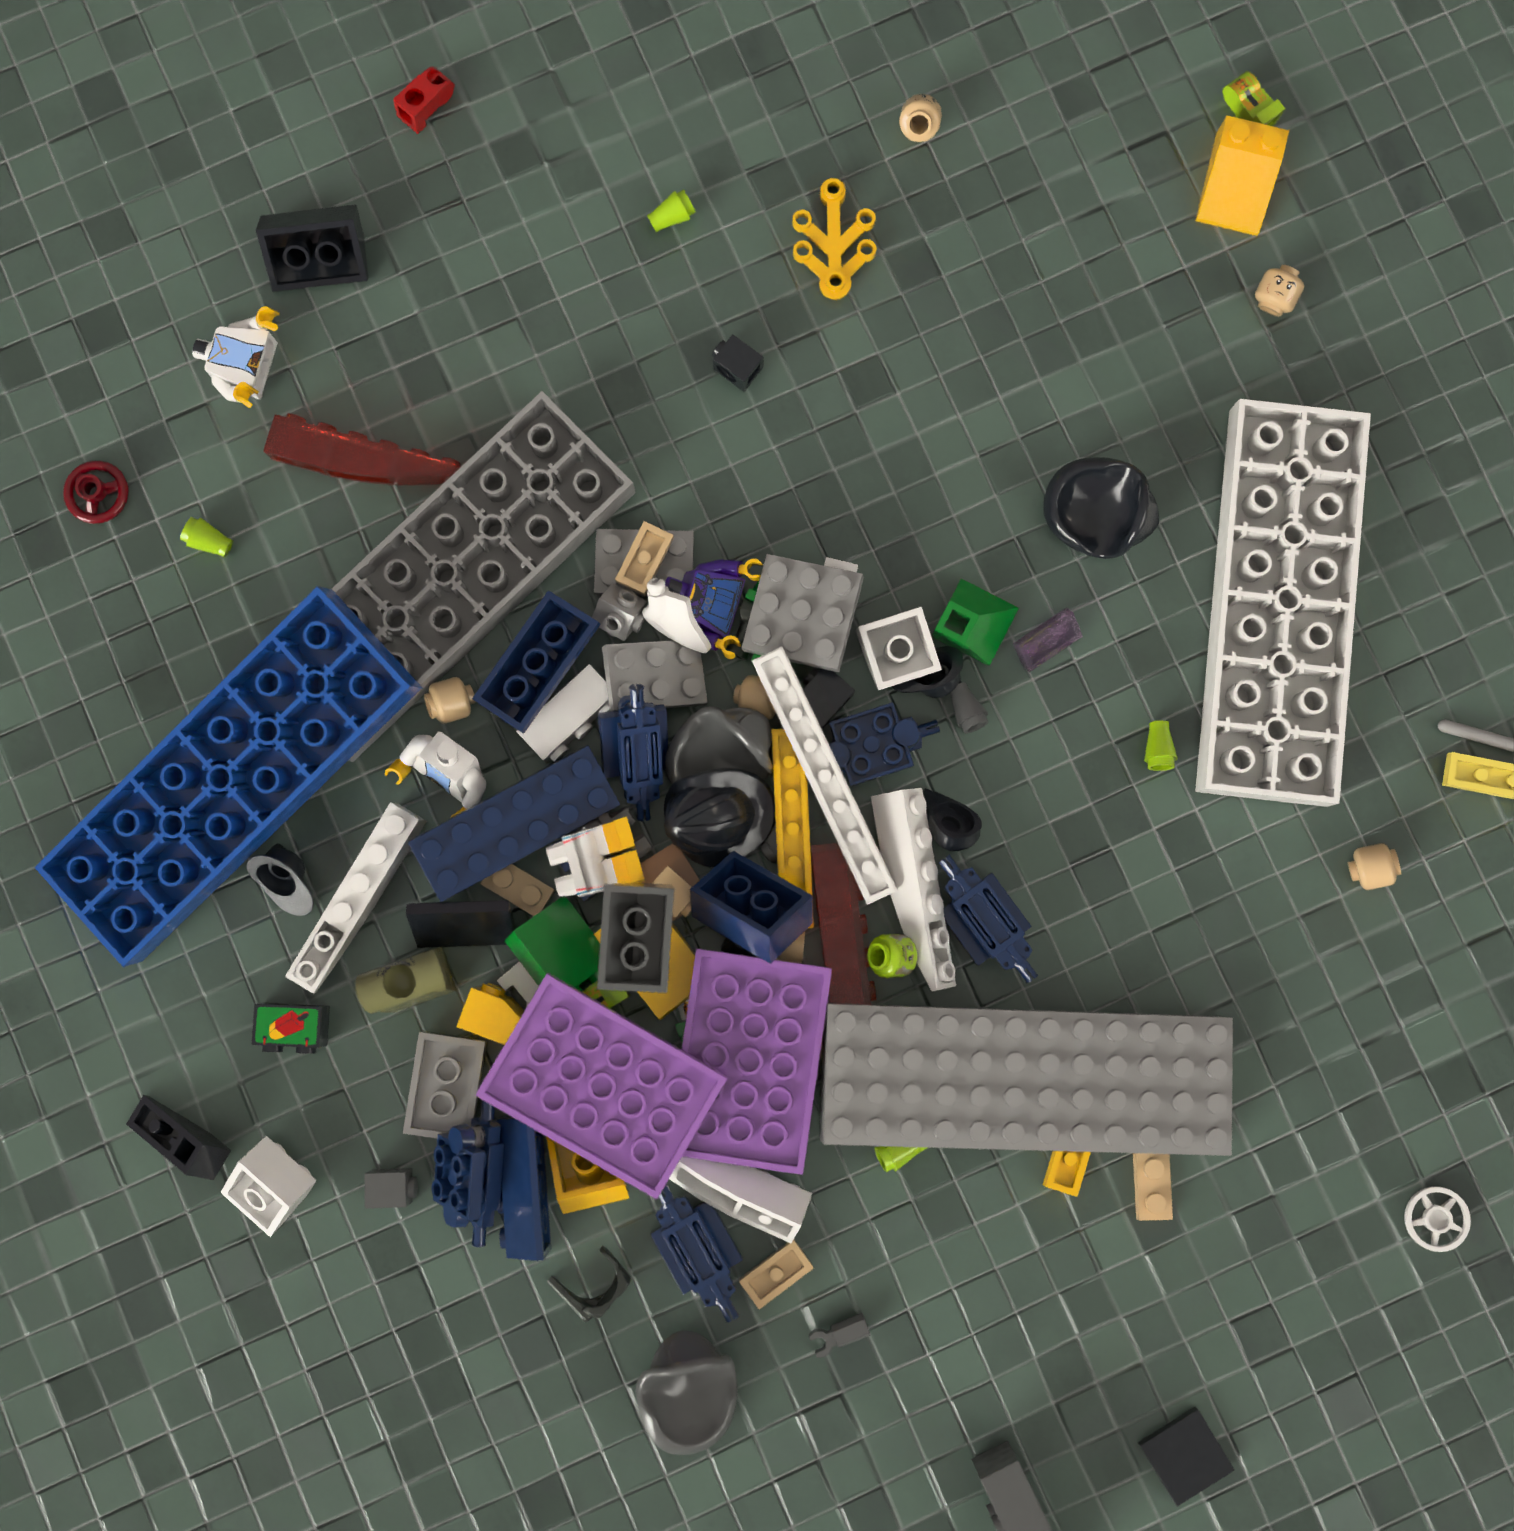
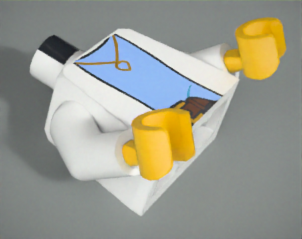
M263 306L254 317L231 323L228 327H218L215 330L212 342L201 339L195 341L193 357L206 361L205 371L212 377L213 386L226 400L242 403L248 408H251L253 405L248 401L250 396L261 400L278 343L270 332L265 330L277 331L278 325L273 323L272 320L275 316L280 315L278 311Z
M440 731L434 737L430 735L415 736L400 754V759H396L385 770V776L391 771L399 776V780L395 783L399 785L411 772L410 766H413L421 774L462 803L463 807L450 818L480 803L486 789V780L483 777L478 759Z

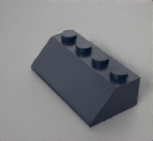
M548 590L472 699L487 711L524 734L601 624Z
M510 1115L501 1116L497 1119L501 1126L500 1141L504 1143L502 1193L500 1197V1210H498L499 1214H504V1228H500L499 1232L501 1249L506 1248L507 1258L543 1261L552 1249L544 1135Z

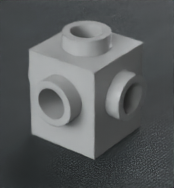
M612 583L599 598L592 618L601 624L599 626L600 629L613 637L625 641L632 631L638 633L643 626L645 618L642 611L647 601L636 596L632 591L625 590Z

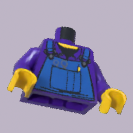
M750 559L745 565L742 561L714 560L699 564L695 570L687 571L682 581L670 576L665 580V585L669 588L670 592L690 598L693 615L709 640L711 649L715 651L721 649L727 659H734L736 657L735 653L726 650L729 644L741 647L738 638L732 635L729 636L746 580L740 577L742 574H745L752 581L760 580L761 575L750 574L752 566H763L757 559Z

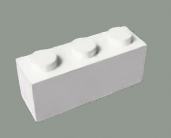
M589 664L542 707L524 734L518 730L516 732L545 763L548 764L551 760L554 762L560 760L569 751L567 745L573 739L577 738L580 740L592 730L593 726L591 723L598 717V713L610 712L606 681Z

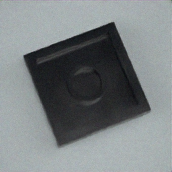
M1196 1407L1188 1410L1138 1442L1177 1507L1235 1470Z

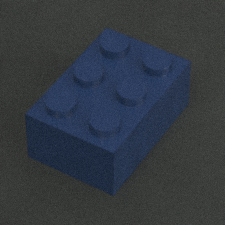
M734 850L690 889L693 918L769 964L813 923V898L811 894Z

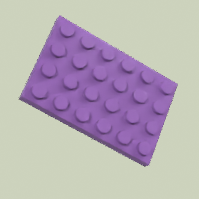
M696 949L682 1050L726 1075L727 1080L682 1157L803 1175L832 968L774 960L769 964L759 957Z
M547 972L478 1089L476 1096L657 1199L725 1084L727 1076Z

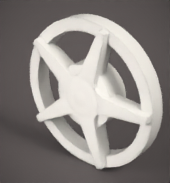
M1437 1186L1423 1188L1410 1198L1405 1209V1226L1409 1235L1417 1244L1435 1252L1450 1251L1458 1247L1469 1233L1471 1225L1469 1209L1464 1200L1449 1189ZM1440 1192L1451 1197L1440 1206L1433 1205L1426 1195ZM1421 1199L1425 1210L1422 1217L1412 1220L1414 1206ZM1455 1202L1458 1203L1463 1214L1462 1228L1453 1223V1217L1450 1212ZM1424 1225L1431 1231V1245L1419 1238L1413 1226ZM1449 1229L1460 1232L1452 1242L1438 1246L1441 1233H1445Z

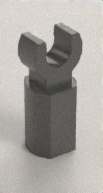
M860 1313L831 1325V1329L827 1331L824 1329L812 1330L809 1333L810 1341L816 1338L825 1340L824 1347L815 1350L816 1357L823 1358L831 1352L832 1347L838 1345L841 1348L871 1334L863 1314Z

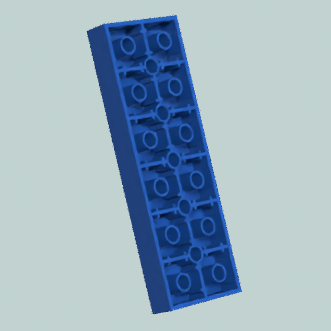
M317 586L34 868L122 967L140 963L422 689V686L332 589Z

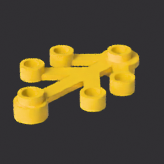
M830 178L825 180L820 188L821 202L827 206L828 237L812 223L811 214L806 210L796 211L792 220L793 228L797 232H803L828 255V267L812 254V246L805 240L798 241L794 245L793 257L797 262L804 263L820 278L819 287L823 295L829 299L836 300L845 297L849 293L852 275L865 262L872 261L876 255V244L872 240L864 239L858 244L857 254L841 267V255L865 231H870L874 227L876 216L871 209H861L857 213L856 222L841 236L840 205L844 202L846 188L841 180ZM829 187H837L839 191L832 194L827 189ZM867 216L871 219V222L864 224L860 221V218ZM803 217L807 219L808 222L804 225H800L796 222V220L798 218ZM869 247L872 253L868 255L863 254L861 249ZM805 248L809 253L801 256L797 253V250ZM833 278H838L841 284L833 286L829 281Z

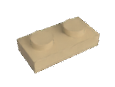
M644 521L615 581L646 596L648 591L647 583L655 578L674 539V535Z
M513 864L486 877L481 882V885L533 916L544 910L555 892V889Z
M1133 1153L1136 1219L1139 1221L1173 1220L1170 1155Z
M793 1239L792 1243L787 1242L742 1276L739 1282L758 1309H761L810 1272L814 1266Z

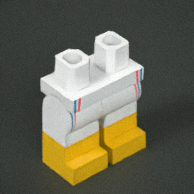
M627 816L598 827L562 837V842L546 848L550 866L569 862L572 874L554 879L560 897L576 894L578 897H584L603 892L604 884L640 883L645 881L637 850L605 859L606 856L636 848Z

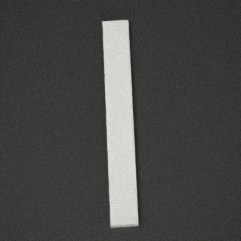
M779 647L752 660L867 905L898 891L783 647Z

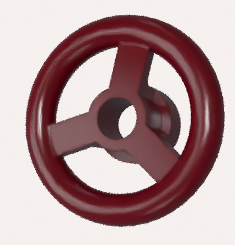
M94 460L82 463L69 474L64 484L63 497L68 510L73 516L86 523L99 524L112 520L123 510L128 499L129 490L125 476L116 466L105 461ZM101 470L112 475L115 480L104 483L95 475L85 473ZM97 486L96 492L91 495V489ZM74 487L77 495L87 501L85 512L75 502ZM118 491L114 505L107 511L97 514L99 502L107 494Z

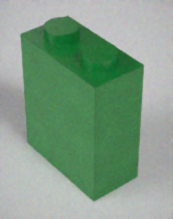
M562 896L516 928L505 940V943L538 986H540L547 972L581 992L583 990L580 985L585 981L589 980L593 984L598 980L600 943L566 896Z

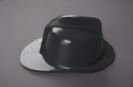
M950 646L937 647L935 650L942 668L941 671L891 687L902 693L922 692L927 697L942 698L950 694L959 683H962L960 676L964 662L962 653Z
M277 843L265 855L253 856L247 861L246 868L249 875L281 909L297 916L307 915L313 909V896L303 882L305 865L298 855Z

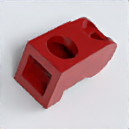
M433 66L427 68L393 98L397 117L419 134L426 127V120L451 98L455 88L454 83Z

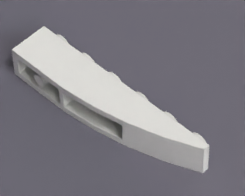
M922 788L905 789L871 796L880 854L898 890L890 895L904 935L911 938L916 946L917 964L931 991L956 986L955 967L951 958L950 938L946 929L943 912L944 903L940 895L937 877L938 869L934 860L932 835L928 826L926 801L923 797Z
M390 802L285 977L313 994L317 992L382 896L410 850L408 841L420 834L427 822L425 819L399 804Z
M681 1157L669 1178L698 1199L723 1213L789 1243H792L802 1225L812 1193L798 1185L790 1184L764 1170L688 1157Z

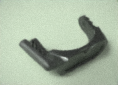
M604 1246L599 1250L614 1265L615 1277L610 1288L602 1295L595 1298L578 1297L554 1276H551L547 1281L584 1322H588L592 1317L600 1318L609 1309L614 1300L627 1289L631 1281V1276Z

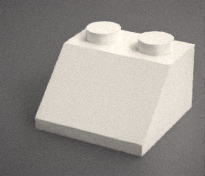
M922 607L865 624L856 629L865 661L878 690L942 670Z
M266 1136L237 1163L220 1193L271 1237L304 1200L317 1180L311 1176L306 1167L299 1165L287 1155L285 1149L280 1144L273 1142Z

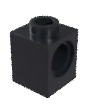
M733 334L727 342L722 340L712 354L714 357V370L743 392L746 391L764 368V357Z

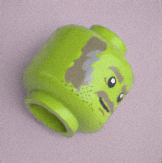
M882 934L875 937L870 943L867 959L870 968L879 977H904L909 975L916 966L917 950L911 938L904 934Z

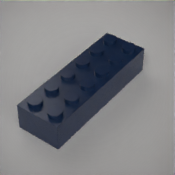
M584 746L410 839L408 844L439 901L442 902L619 806L620 803L590 747Z

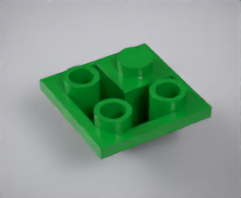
M961 578L931 637L990 666L1019 608Z

